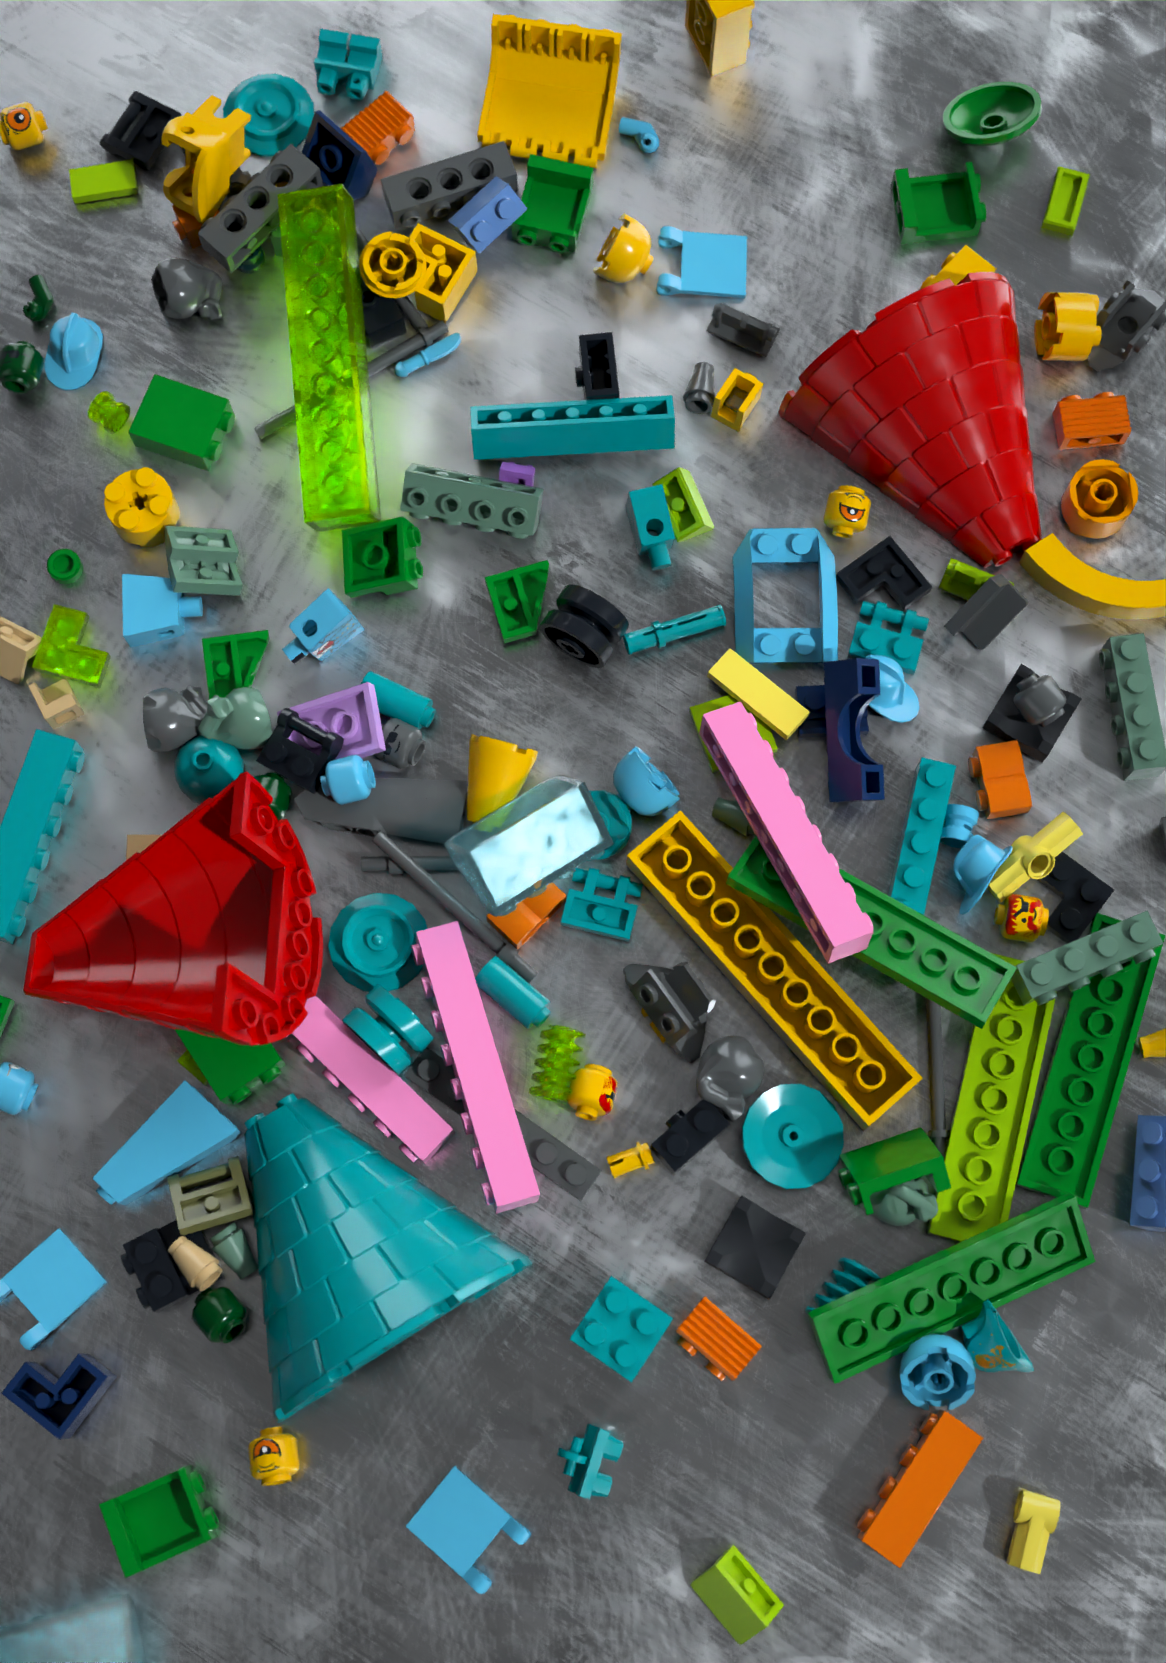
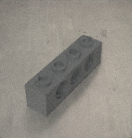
M505 141L381 179L383 196L395 229L413 227L421 221L434 217L442 218L453 211L461 209L495 176L508 183L514 192L518 191L517 173ZM486 177L487 179L477 180L476 178ZM449 186H454V187H456L455 189H452V190H447V189H445V188H447V187H449ZM417 196H425L423 199H414Z
M292 144L284 151H278L272 157L270 164L261 173L254 174L249 179L247 186L238 195L231 196L226 201L224 208L214 218L211 217L203 223L198 232L203 249L232 274L271 236L272 231H276L323 185L320 168ZM280 182H287V183H288L287 185H285V186H283V187H277V186H275L276 184H278V183H280ZM257 204L265 205L261 209H253ZM235 226L242 227L239 231L236 232L229 231L232 227Z

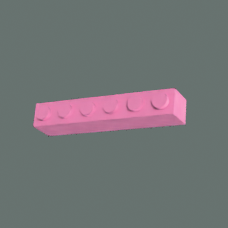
M317 996L307 999L304 1007L308 1015L301 1025L291 1033L300 1042L296 1049L311 1063L317 1058L326 1067L322 1074L336 1088L341 1083L352 1092L347 1098L362 1113L368 1108L377 1117L372 1123L387 1138L394 1133L403 1142L398 1148L413 1163L419 1158L426 1164L455 1134L454 1129Z

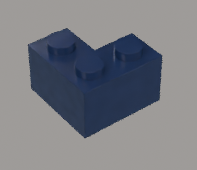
M78 1353L59 1379L39 1363L25 1362L1 1394L59 1440L69 1439L117 1376L90 1354Z

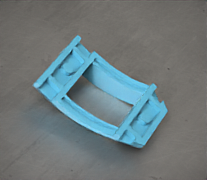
M816 528L750 529L732 557L735 652L748 663H824L838 661V608L835 558L822 535ZM818 563L820 628H754L752 564Z

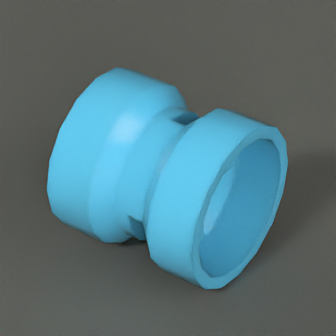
M948 804L940 843L961 849L974 836L971 830L978 822L979 812L968 806Z

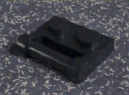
M134 91L128 99L129 105L110 133L104 134L99 144L107 152L118 154L128 160L133 159L134 163L150 170L165 148L161 140L165 126L172 119L181 116V113L138 91ZM140 111L144 112L125 142L121 139Z
M284 708L277 718L276 728L256 761L315 794L321 784V776L325 775L327 763L336 759L342 749L344 739L334 732L327 733L299 718V714L296 711ZM294 730L322 745L320 754L316 755L289 740L288 738Z

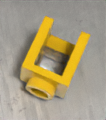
M734 368L715 396L711 417L740 432L745 420L760 399L763 383L758 381L752 374L743 373Z

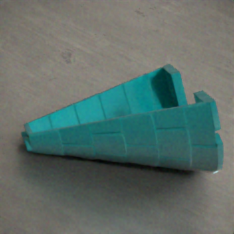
M294 1093L278 1101L275 1104L278 1109L266 1116L263 1112L259 1113L244 1123L247 1128L244 1138L249 1181H251L253 1223L256 1229L258 1270L262 1287L264 1325H266L269 1374H271L272 1409L277 1423L284 1421L343 1384L341 1379L464 1302L472 1303L532 1265L528 1256L495 1236L494 1232L457 1209L455 1204L419 1182L416 1176L380 1154L378 1149L342 1127L339 1121L306 1098L297 1099Z

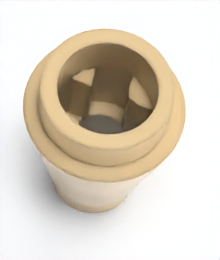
M185 1236L175 1240L168 1249V1252L172 1255V1258L191 1287H197L200 1291H203L210 1287L222 1273V1268L218 1265L219 1260L191 1240H188Z

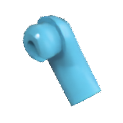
M626 117L621 118L619 125L620 134L633 136L640 149L645 153H653L658 149L659 138L650 123Z

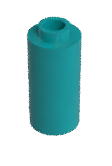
M369 671L365 675L361 684L369 682L375 686L379 713L391 719L398 718L418 729H421L423 726L429 727L436 713V709L432 708V699L375 672Z
M494 956L475 978L477 986L527 1029L533 1025L539 1028L551 1014V1011L548 1009L551 1001L497 956Z

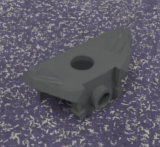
M1128 280L1124 283L1123 290L1119 294L1113 293L1097 315L1096 326L1101 327L1102 336L1099 346L1092 347L1089 354V366L1100 372L1104 369L1114 368L1121 362L1124 363L1134 351L1139 354L1151 339L1149 333L1154 328L1159 331L1166 323V301L1163 302V297L1153 290L1135 289V285ZM1124 318L1131 319L1136 324V331L1132 334H1125L1119 330L1118 322Z
M682 962L673 966V970L633 963L623 968L625 982L629 986V990L670 1047H673L675 1052L680 1057H684L687 1062H693L698 1059L704 1041L707 1022L706 1013L714 1008L716 1000L704 988L702 981L693 973L688 962Z

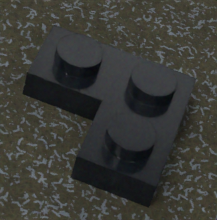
M891 536L836 573V580L856 604L883 585L900 607L905 610L932 589L931 584Z
M1064 852L1055 857L1053 870L1046 877L1038 879L1039 882L1062 898L1048 917L1047 930L1066 944L1079 939L1095 917V914L1099 912L1114 892L1113 888Z

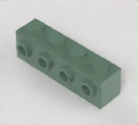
M412 463L405 471L400 510L409 512L411 517L418 519H428L429 516L442 518V522L449 525L467 523L475 525V528L480 531L493 532L495 529L508 531V535L511 537L527 538L528 535L533 536L538 528L544 489Z
M1144 633L1109 637L1099 651V663L1101 669L1104 670L1106 680L1105 696L1107 702L1110 703L1112 713L1111 729L1113 735L1116 736L1118 746V766L1122 769L1124 781L1159 777L1166 770V748Z
M1147 910L1016 965L1017 969L1011 980L1023 1006L1033 1001H1036L1039 1006L1057 998L1056 992L1066 987L1072 992L1090 984L1089 978L1101 973L1102 977L1106 978L1123 970L1121 964L1130 960H1134L1135 964H1139L1156 956L1154 950L1162 945L1163 941Z

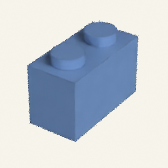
M495 176L456 212L448 222L465 243L480 254L528 208L508 183Z

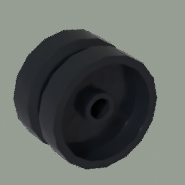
M566 585L556 599L558 610L553 609L547 613L540 624V631L550 643L574 660L590 667L602 668L613 653L610 643L620 642L629 628V622L613 604L600 595L579 585Z

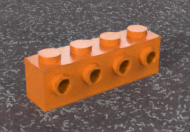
M939 1410L936 1415L931 1412L926 1417L919 1429L923 1436L916 1446L910 1444L899 1460V1464L902 1465L901 1470L895 1479L891 1476L886 1479L878 1492V1496L882 1498L874 1511L870 1508L867 1509L857 1525V1528L861 1530L857 1538L898 1568L906 1560L983 1440L982 1436L945 1410Z

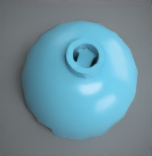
M635 746L620 760L613 773V784L618 792L617 796L627 805L629 812L633 809L643 816L659 815L680 799L678 797L680 793L663 770L660 772L653 764L648 762L651 758Z
M942 1334L926 1335L912 1343L907 1351L903 1353L899 1375L903 1394L912 1404L924 1410H929V1406L940 1407L946 1405L948 1410H953L966 1403L973 1395L976 1378L973 1361L967 1349L956 1339Z

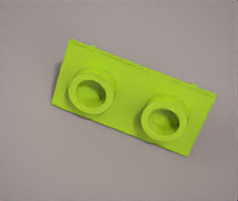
M951 558L938 588L969 600L990 577L995 575Z

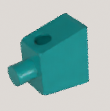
M659 484L630 491L625 508L638 555L648 554L652 570H660L671 566L668 549L672 548L675 536L663 485ZM648 531H654L658 536H652Z

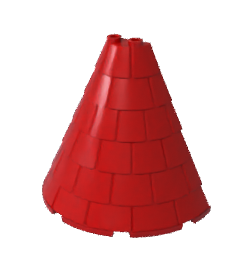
M994 272L968 273L957 285H954L950 278L945 279L892 303L875 313L876 320L870 323L862 333L859 330L851 329L821 353L798 377L801 383L799 390L796 393L794 390L786 393L778 413L782 419H785L809 435L811 441L878 486L881 493L914 514L916 519L943 536L985 568L992 564L995 567L1003 565L1013 557L1012 554L1022 549L1025 552V550L1041 541L1042 535L1038 500L1034 487L1033 455L1030 451L1028 413L1025 407L1024 377L1020 362L1019 334L1015 312V293L1003 275Z
M247 771L240 773L238 778L215 797L206 799L141 853L136 852L108 876L99 880L61 912L35 930L31 937L23 992L31 997L63 1004H74L97 1012H109L167 1028L182 1029L203 1036L220 1038L239 1045H266L282 1040L294 1032L308 1015L304 1007L307 999L316 996L323 961L321 918H313L309 897L316 894V888L305 854L287 819L278 820L269 807L273 798L268 791Z

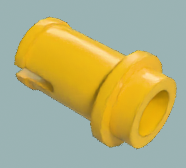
M636 1142V1147L606 1156L614 1179L642 1167H645L647 1170L649 1169L648 1165L655 1163L647 1142L643 1144Z

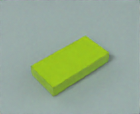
M133 159L69 169L72 198L75 204L139 194Z
M1058 166L1041 228L1073 236L1090 174Z

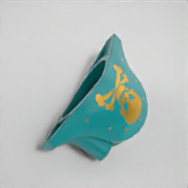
M989 1299L983 1303L979 1316L975 1320L962 1325L964 1347L970 1353L974 1367L980 1371L991 1373L1008 1370L1033 1372L1034 1368L1031 1360Z

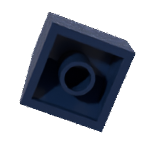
M320 110L315 111L301 153L320 168L323 182L322 187L342 205L369 195L378 170L360 145Z

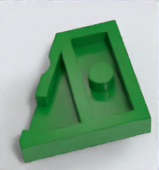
M548 560L485 577V583L504 644L537 635L549 574Z
M268 630L202 639L209 700L214 695L224 698L237 688L252 687L270 640Z

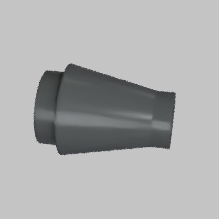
M699 362L695 365L693 375L683 396L685 407L695 414H706L713 407L716 395L713 375L714 367L710 363Z

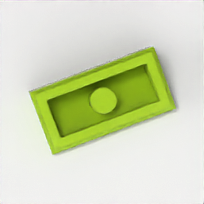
M678 467L652 483L653 486L663 485L677 542H683L715 528L690 471Z

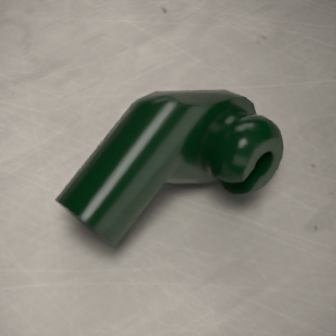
M40 274L34 275L29 279L28 283L35 297L33 301L27 302L29 306L24 305L23 307L24 315L33 322L45 319L54 303V298L44 276Z

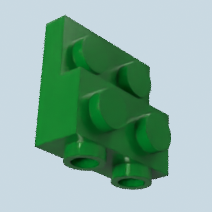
M402 516L342 530L345 594L352 598L380 591L386 595H392L418 589L417 579L423 577L422 564L416 558V547L421 546L422 542L419 529Z

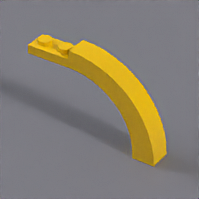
M1051 533L1025 550L1019 561L1024 570L1044 589L1062 601L1084 611L1118 619H1151L1166 616V579L1136 581L1100 572L1075 557L1064 547L1054 533Z

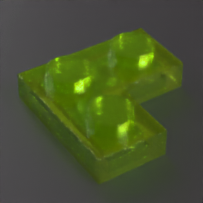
M54 604L32 667L37 672L101 688L111 656L108 652L80 645L90 618L86 612Z

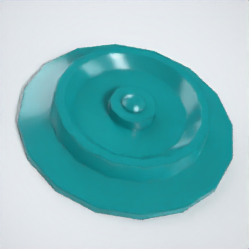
M259 74L242 81L229 94L223 107V118H226L236 108L251 115V121L244 127V147L251 150V154L260 157L274 156L278 151H284L290 144L297 148L306 139L314 117V103L307 90L293 78L280 74Z
M373 893L356 898L340 911L331 926L328 948L334 968L347 983L365 992H370L377 984L381 985L388 992L403 988L417 977L423 968V965L416 966L411 945L416 944V932L428 929L424 917L412 903L394 894Z
M780 1084L761 1093L748 1108L742 1126L743 1150L751 1167L766 1182L784 1189L808 1188L824 1180L837 1166L840 1159L839 1155L844 1147L843 1123L834 1104L820 1091L803 1084Z

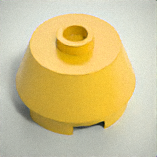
M390 231L372 238L364 247L359 260V270L365 284L374 293L386 298H401L413 293L422 284L427 268L424 253L419 245L410 237Z

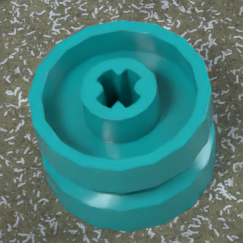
M377 984L365 996L366 1004L377 1017L373 1019L363 1009L354 1007L342 1021L399 1076L411 1064L410 1055L399 1043L403 1040L414 1051L423 1052L434 1038L420 1023V1019L399 998L393 997L386 989Z

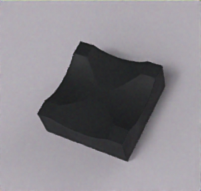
M1020 664L982 728L1005 742L1017 740L1022 752L1043 763L1082 698L1061 689L1067 698L1066 704L1063 707L1065 713L1045 727H1041L1039 724H1028L1013 703L1015 694L1020 691L1016 685L1033 673L1037 678L1040 676L1030 668Z
M741 1196L704 1262L763 1297L770 1299L806 1232L773 1215L746 1197Z

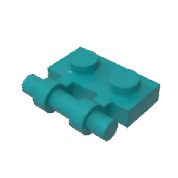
M863 601L859 614L872 617L871 624L857 622L847 657L865 659L869 654L887 656L899 663L903 673L914 675L924 640L912 637V628L926 632L929 618L918 616L916 611L909 609L903 612L888 608L887 603L877 601L874 604ZM882 621L902 625L900 633L881 628Z
M575 867L572 881L583 883L585 886L583 892L569 889L561 918V925L629 942L638 905L626 903V895L641 897L644 884L630 881L631 877L623 875L617 878L600 874L598 869L589 868L588 871ZM596 887L616 891L614 899L594 895Z

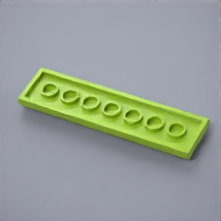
M992 953L1013 966L1025 962ZM1012 980L1009 981L983 1028L980 1029L975 1025L972 1028L944 1159L951 1188L938 1193L936 1191L935 1198L939 1210L937 1215L930 1219L927 1234L962 1242L1007 1221L1009 1218L1055 999L1038 1006L1036 1001H1033L1023 1006Z

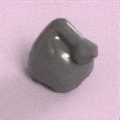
M166 258L158 263L151 280L162 314L170 318L185 319L198 312L201 317L209 318V320L222 318L219 300L223 282L216 272L184 258Z
M188 686L180 693L169 688H159L143 697V724L147 745L150 750L154 752L171 751L185 745L200 734L198 727L207 712V702L203 699L201 687Z
M740 1036L722 1037L709 1045L701 1056L696 1077L697 1093L701 1099L721 1108L724 1117L734 1122L744 1113L746 1105L744 1099H748L760 1087L765 1071L764 1062L756 1054L751 1043Z

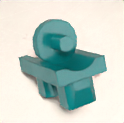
M587 1424L583 1439L574 1436L570 1450L559 1448L557 1456L567 1459L563 1474L572 1476L568 1491L589 1500L591 1495L607 1497L611 1489L612 1477L600 1473L598 1470L602 1458L615 1462L618 1461L623 1449V1442L609 1435L610 1431Z

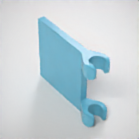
M663 226L661 228L658 238V244L661 248L668 249L681 246V276L679 278L672 274H660L657 283V293L659 295L668 296L682 293L745 298L747 236L689 232L671 226Z
M58 1228L0 1279V1303L12 1291L38 1320L39 1323L23 1334L19 1340L25 1349L33 1351L59 1325L101 1289L107 1281L62 1230Z
M456 1466L451 1469L406 1525L415 1536L458 1573L478 1594L486 1593L491 1587L492 1582L473 1564L502 1529L519 1545L525 1544L531 1536L530 1531L513 1518Z

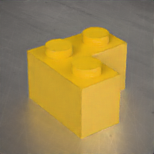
M418 223L410 238L423 251L427 268L422 284L414 291L417 309L446 323L478 272L476 251Z

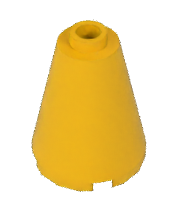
M471 734L468 759L467 820L473 822L472 829L491 834L494 827L501 829L537 759L538 751L527 748V750L521 749L516 744Z

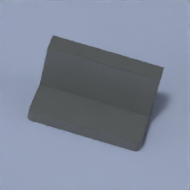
M1000 573L990 577L944 627L953 636L963 632L979 650H983L1028 605V600Z

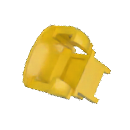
M213 95L193 114L186 112L183 116L169 121L161 136L162 145L169 147L172 143H175L185 149V167L174 169L167 174L163 183V192L172 204L195 216L201 224L215 215L230 191V176L251 154V150L244 147V127L251 121V115L236 108L226 118L215 117L213 114L221 106V99ZM192 193V197H187L185 194Z

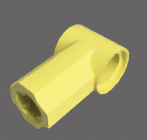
M1025 1489L1020 1490L1014 1507L1013 1522L1016 1524L1007 1564L1030 1572L1041 1573L1049 1535L1055 1531L1059 1519V1500Z

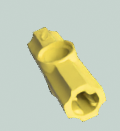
M1063 811L1033 837L1025 835L1017 838L1011 845L1013 849L1009 857L997 869L986 889L1001 903L1030 878L1038 880L1046 877L1053 870L1055 857L1083 835L1081 829Z

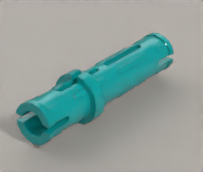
M718 604L714 607L662 623L657 620L651 622L649 627L625 633L623 642L628 655L654 646L663 648L666 647L667 642L695 635L716 627L726 626L725 613L722 606Z

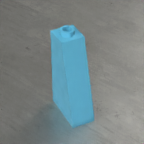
M184 1080L94 1175L92 1179L100 1185L96 1192L111 1205L116 1201L126 1206L166 1182L168 1176L181 1173L234 1141L243 1132L194 1086Z

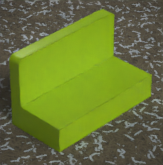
M734 1545L727 1549L707 1571L691 1583L692 1589L740 1645L765 1629L784 1606Z

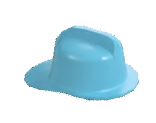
M72 312L70 316L61 318L54 323L50 330V341L45 357L44 370L48 380L55 387L63 390H76L85 386L92 379L103 344V334L100 327L94 321L80 318L77 313Z
M867 655L865 659L879 660L880 695L873 699L868 706L891 721L899 723L911 721L918 714L920 708L919 700L914 690L904 681L901 666L887 656Z
M975 835L958 851L954 859L953 869L956 879L966 892L959 909L960 914H966L975 906L997 869L1012 852V846L1002 850L982 836Z

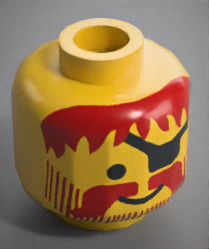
M1011 894L1005 899L1004 904H997L994 924L1000 925V933L1003 938L1034 942L1039 935H1045L1049 910L1044 908L1039 898Z
M586 1064L584 1068L574 1072L567 1094V1102L570 1107L576 1110L575 1115L577 1117L595 1121L597 1116H604L611 1112L618 1083L612 1077V1072L608 1068L596 1064Z

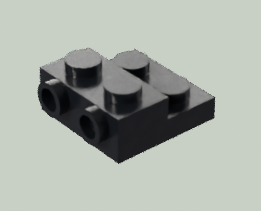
M177 1220L161 1228H154L123 1244L126 1253L121 1255L122 1263L129 1275L136 1274L141 1287L136 1289L138 1299L144 1309L151 1307L152 1311L157 1313L200 1292L197 1287L190 1286L172 1258V1255L168 1252L172 1243L181 1237ZM203 1230L184 1235L188 1240H191L215 1257ZM223 1272L212 1285L225 1279Z

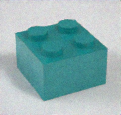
M611 1276L570 1337V1340L632 1383L673 1318Z

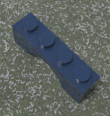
M853 658L824 662L829 802L885 800L883 764L874 761L866 753L860 737L862 715L868 704L880 695L879 660Z

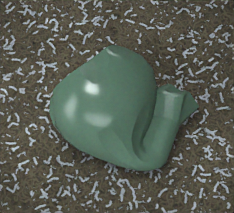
M252 687L237 688L224 698L214 695L212 699L207 700V712L198 727L199 733L204 738L217 739L238 749H260L266 745L272 735L271 720L261 692Z
M922 1177L870 1195L874 1212L872 1215L893 1226H907L916 1218L920 1221H928L934 1218L939 1210L935 1195L928 1193L927 1184Z

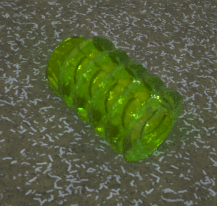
M548 1025L551 1029L543 1030L540 1033V1037L548 1043L540 1044L537 1048V1051L545 1057L535 1059L534 1065L542 1071L533 1073L531 1077L540 1086L530 1087L529 1094L537 1099L568 1104L563 1097L571 1094L572 1089L566 1085V1082L576 1079V1075L569 1071V1067L580 1066L581 1063L572 1057V1053L583 1052V1047L574 1042L575 1039L586 1038V1033L569 1027Z

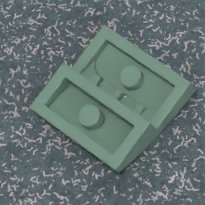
M165 526L166 558L173 592L240 596L243 584L235 563L239 552L231 530Z

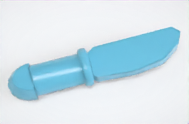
M454 333L427 347L424 351L420 350L413 357L403 362H398L394 369L395 374L399 377H407L409 373L420 367L428 366L430 362L448 355L457 349L461 343L460 334Z

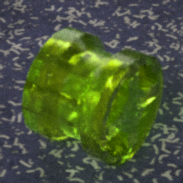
M108 391L98 394L88 410L89 419L95 423H102L104 429L111 434L118 432L125 425L130 415V407L124 402H117L114 395Z

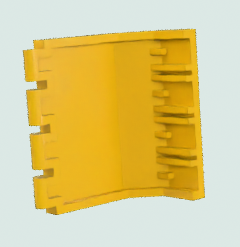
M493 14L491 23L492 49L490 69L477 133L478 142H482L483 148L505 141L506 146L511 147L510 156L529 159L530 154L537 156L538 151L543 152L542 157L568 162L569 156H575L574 164L596 169L598 160L604 161L617 88L622 33L613 32L609 29L584 28L576 24L551 23L543 19L518 18L510 14Z

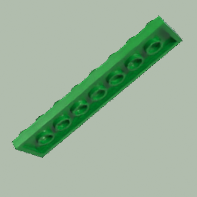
M755 836L728 875L726 884L808 930L762 845ZM839 868V873L844 882L852 886L856 895V903L862 913L868 914L873 924V934L867 949L852 954V956L982 1029L1017 967Z
M1096 913L1088 935L1116 924L1121 920ZM1159 933V935H1160V937H1161V939H1162V941H1163V943H1164V939H1165V936H1166V935H1163V934H1160V933ZM1163 944L1154 950L1156 956L1139 964H1135L1134 960H1130L1121 964L1123 970L1106 978H1103L1101 973L1089 978L1090 984L1071 992L1019 1168L1016 1186L1054 1199L1069 1192L1076 1196L1079 1207L1083 1209L1088 1208Z
M1068 1192L808 1312L807 1315L829 1379L834 1384L839 1383L907 1351L912 1343L923 1336L943 1334L977 1318L981 1313L983 1303L988 1299L995 1308H998L1096 1262L1076 1196Z

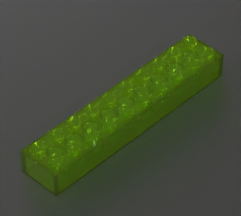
M343 184L277 194L304 521L316 532L381 521L354 200Z

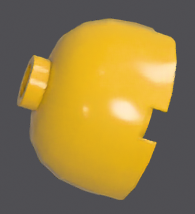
M626 213L622 214L619 218L620 221L624 222L620 229L613 226L596 260L599 262L603 261L601 266L593 268V273L613 283L631 281L639 272L645 274L654 258L649 254L652 245L650 234L644 225Z

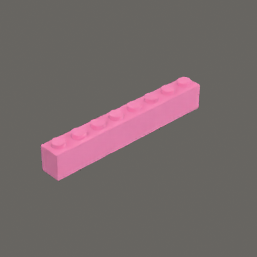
M740 701L703 714L699 735L826 962L829 964L867 949L873 934L872 921L867 913H862L856 903V895L852 886L844 882L839 873L836 858L833 854H828L825 849L818 827L810 823L806 816L802 799L799 796H795L791 790L786 771L783 768H779L775 762L772 748L769 742L763 740L760 736L752 713H747Z
M455 921L416 932V944L411 945L412 954L416 966L423 965L426 977L421 978V984L425 998L433 999L435 1011L430 1013L435 1032L442 1031L445 1044L440 1045L445 1066L452 1065L455 1078L450 1079L455 1100L462 1099L465 1113L460 1114L465 1134H472L476 1147L471 1148L473 1163L476 1170H483L486 1183L481 1184L486 1205L493 1204L495 1214L538 1202L540 1192L459 923Z

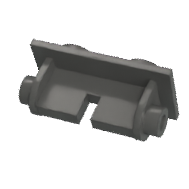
M725 303L715 305L711 315L713 318L706 330L711 334L767 357L780 328L731 308Z

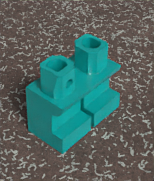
M320 29L318 38L319 49L317 58L314 59L318 92L320 94L332 95L335 93L337 84L345 85L348 97L362 101L367 90H374L383 59L380 38L351 34L350 39L349 33Z

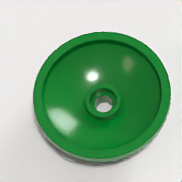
M1002 81L979 85L961 93L947 105L943 113L944 128L952 138L964 144L973 146L1002 144L1021 136L1035 124L1042 112L1041 97L1032 87L1018 82Z

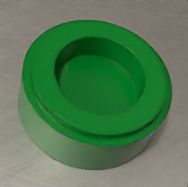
M59 549L48 558L47 570L54 581L59 584L68 585L76 582L81 577L83 563L74 551Z

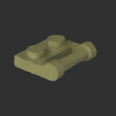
M239 1156L228 1159V1163L181 1177L178 1174L167 1177L181 1236L254 1215ZM229 1177H232L233 1179L227 1182H223L217 1185L206 1187L186 1194L183 1193V1191L209 1184L222 1179H226Z

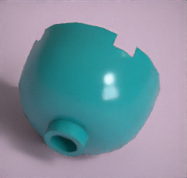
M202 735L191 739L183 745L174 761L175 779L181 791L190 800L198 804L203 803L209 797H215L238 778L240 773L245 772V763L237 748L217 739L204 738Z

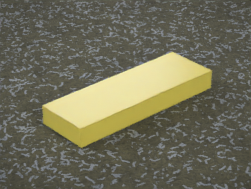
M731 648L708 671L707 677L738 702L741 701L745 708L785 740L809 716L810 712Z

